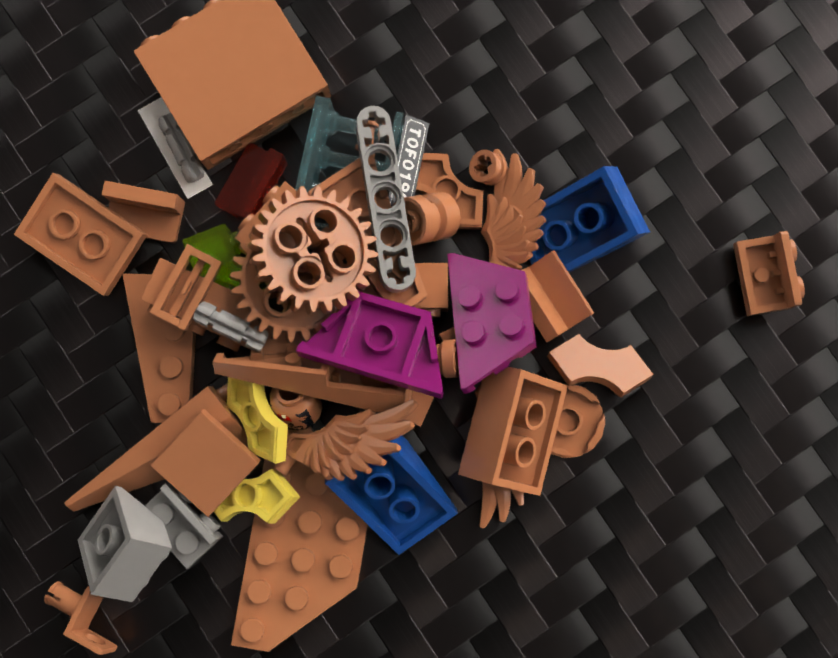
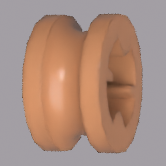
M484 149L473 155L469 165L472 179L491 186L498 184L504 178L507 169L503 156ZM488 168V174H485L484 171Z

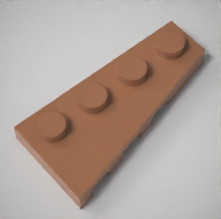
M372 154L368 159V163L373 170L378 171ZM358 158L317 186H320L322 197L325 198L332 190H336L335 201L338 203L349 197L350 203L347 209L352 212L355 209L361 208L362 212L357 220L359 223L370 221L361 162L360 158ZM314 188L308 191V196L311 195ZM387 190L378 191L374 196L375 203L382 209L392 208ZM371 225L364 231L365 236H372ZM394 227L384 228L380 233L382 242L389 247H395L402 242L401 232ZM374 243L368 246L369 250L375 251ZM404 251L394 256L383 255L385 260L392 257L393 269L387 276L388 278H395L396 284H402V279L408 275L407 271H400L398 265L399 256H405ZM376 258L372 261H367L368 264L376 268V271L372 275L365 277L379 297L414 307L428 296L416 264V277L411 287L401 293H392L387 291L380 282Z
M122 273L151 423H163L193 398L196 333L190 330L184 331L147 311L150 304L141 300V296L152 274Z

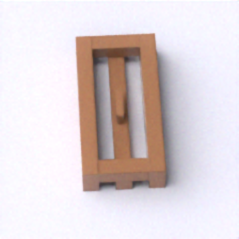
M187 244L150 313L187 331L193 321L196 308L205 299L223 263ZM192 256L198 258L169 313L163 311ZM206 263L211 265L181 320L176 318Z

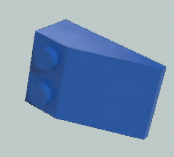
M603 166L543 200L546 202V205L539 216H544L546 222L539 229L543 231L544 235L535 242L539 245V248L532 252L533 257L529 260L531 264H534L555 250L567 271L572 272L650 233L617 166Z
M403 435L388 441L399 444L401 450L400 452L382 455L381 457L387 461L385 466L368 464L372 468V472L366 474L355 470L357 477L354 480L346 475L342 481L337 480L334 476L331 480L325 479V484L398 555L458 514L455 505Z

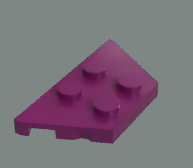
M450 253L447 254L460 388L466 394L475 390L474 385L494 372L497 375L506 369L512 360L522 358L535 349L536 340L528 278L525 271Z
M358 291L360 296L356 300L351 301L347 299V306L336 313H332L321 323L322 328L306 343L302 341L297 346L296 352L300 357L439 399L443 397L444 393L430 311Z

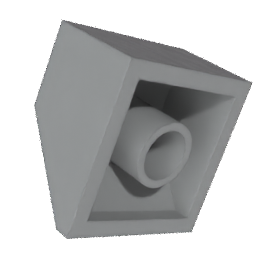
M114 486L78 539L91 595L133 602L142 588L148 584L150 577L161 562L167 558L172 548L163 520L119 486Z

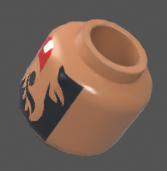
M273 387L269 395L270 407L281 421L288 424V430L299 431L307 429L320 418L322 412L321 399Z

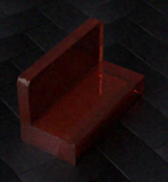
M249 143L218 195L215 205L242 221L250 214L255 215L264 205V197L276 186L288 165L284 155L272 148L266 151L253 143Z

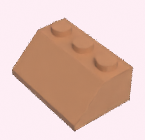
M507 367L497 375L493 372L484 378L481 382L458 475L491 485L540 496L568 386L512 367Z

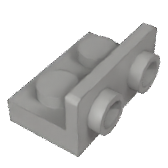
M167 482L145 507L163 520L172 546L170 551L188 569L223 537L218 531L221 526L212 514L207 517L173 485Z

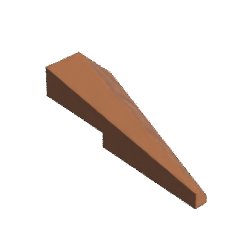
M298 345L286 346L285 353L264 355L262 350L260 352L251 350L250 356L226 358L224 353H217L213 360L214 373L366 410L371 409L379 413L410 401L413 395V390L300 357L296 352Z
M207 386L71 496L64 504L75 512L105 501L114 486L122 487L127 492H131L164 480L165 478L153 469L151 465L203 409L208 411L248 447L245 429L238 416L227 407L226 402L215 388Z

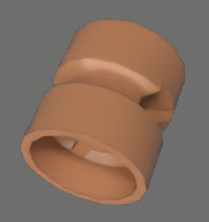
M436 192L404 197L412 246L449 239L456 234L460 226L461 216L459 207L450 194Z

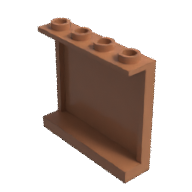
M210 0L204 5L203 10L191 17L186 16L174 22L171 29L161 35H153L146 38L140 47L134 50V53L186 139L207 170L331 97L328 84L275 0Z

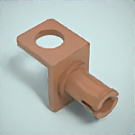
M55 582L48 590L54 596L46 595L44 602L71 616L63 635L98 655L115 652L118 647L116 644L88 629L103 597L91 595L89 586L81 595L66 587L63 583Z

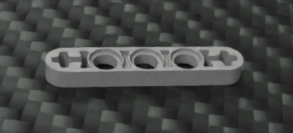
M368 106L360 111L356 120L355 131L372 236L377 238L374 242L375 252L378 253L376 261L379 279L387 291L401 293L411 287L416 277V268L392 124L389 114L383 108ZM370 117L375 118L376 123L383 124L378 129V143L371 144L373 138L370 127H364V125H367L368 118ZM374 153H382L388 157L390 166L385 171H375L368 163L369 157ZM380 190H389L395 195L396 204L392 208L382 209L375 203V194ZM387 227L398 229L402 235V242L395 247L385 245L380 237L381 231ZM404 251L405 256H399L398 265L400 271H407L408 275L402 279V284H396L395 278H388L387 276L393 269L392 257L385 260L383 255L394 256Z

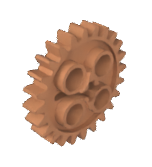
M300 186L296 191V199L292 193L286 190L281 196L282 203L273 198L268 204L271 212L262 210L258 215V219L264 225L255 224L251 229V232L260 238L251 240L248 244L249 249L259 252L249 261L250 265H261L262 270L255 276V279H268L270 283L265 288L264 293L268 294L277 290L279 292L277 298L278 305L287 298L292 300V312L297 311L302 304H305L307 315H312L319 305L325 315L332 311V302L341 310L347 306L346 298L354 301L360 296L356 288L364 290L369 286L370 283L364 276H370L376 271V268L367 263V261H372L378 257L377 252L368 249V246L374 243L377 238L375 236H365L364 233L371 225V222L359 223L357 218L360 216L362 209L358 208L350 212L347 209L350 203L349 197L345 198L341 203L336 202V190H332L325 198L322 197L320 186H316L310 196H308L304 186ZM314 218L324 219L329 225V232L325 233L318 230L314 224ZM297 219H300L302 221L303 228L301 225L296 223ZM287 233L291 235L296 243L295 248L284 247L279 240V234ZM318 247L320 254H310L307 248ZM333 252L344 255L347 261V268H340L333 262ZM298 268H305L312 273L314 278L312 285L301 282L297 274ZM325 274L331 277V282L326 281Z
M297 219L296 223L301 225V221ZM325 227L321 232L328 233L329 228ZM250 232V240L260 239ZM287 233L279 234V240L284 247L295 248L296 243L291 235ZM241 242L238 248L246 256L234 257L232 259V263L241 269L229 274V278L239 281L240 285L233 288L230 294L242 295L243 300L235 308L236 310L248 308L250 313L244 320L246 323L254 319L260 321L257 332L261 333L267 327L272 328L271 340H276L281 332H285L287 343H292L295 334L298 332L302 341L306 342L310 337V329L316 334L322 328V322L332 313L340 311L332 302V311L325 315L319 305L312 315H307L305 304H302L297 311L292 312V300L288 298V306L285 312L277 313L273 311L268 304L270 294L279 292L274 290L271 293L265 294V289L259 287L261 282H266L268 279L256 280L255 276L262 268L260 265H250L249 263L251 258L259 254V252L249 249L247 243ZM308 247V249H311L314 253L320 254V250L318 249V247ZM333 252V262L340 268H347V265H344L342 261L345 259L344 255ZM298 268L297 272L298 276L311 273L305 268ZM326 275V281L331 282V277ZM308 279L302 282L307 285H312L314 279Z

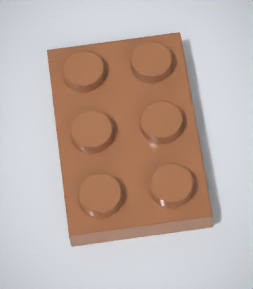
M52 173L14 233L16 237L103 296L110 295L121 278L122 273H124L148 234L56 173Z

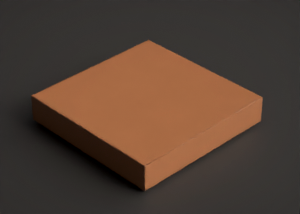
M203 409L155 460L151 467L209 517L259 464L261 459L208 411Z

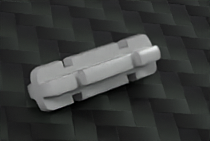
M169 113L160 117L158 125L163 135H167L166 141L178 166H182L181 172L188 183H192L203 178L205 171L200 161L196 160V153L173 115Z
M202 301L196 308L193 320L206 328L209 324L213 326V331L238 343L244 341L246 342V347L256 352H260L265 346L269 335L266 330L259 333L257 332L258 326L255 325L253 329L249 327V322L246 323L243 319L224 310L218 312L216 311V306L206 301Z

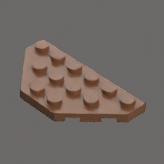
M311 426L299 431L288 430L287 439L293 433L309 434L315 431ZM264 459L262 474L270 469H274L275 463ZM297 460L287 475H282L299 494L300 498L275 524H269L257 514L254 515L232 636V646L269 652L358 587L368 525L325 484L323 476L314 473L312 468Z

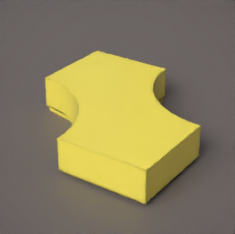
M228 377L227 407L240 419L247 435L248 448L255 455L275 464L286 461L288 424L281 421L272 411L265 394L264 385Z
M270 469L257 478H245L213 512L221 522H228L232 517L242 512H251L257 514L265 522L275 524L300 496L279 471Z

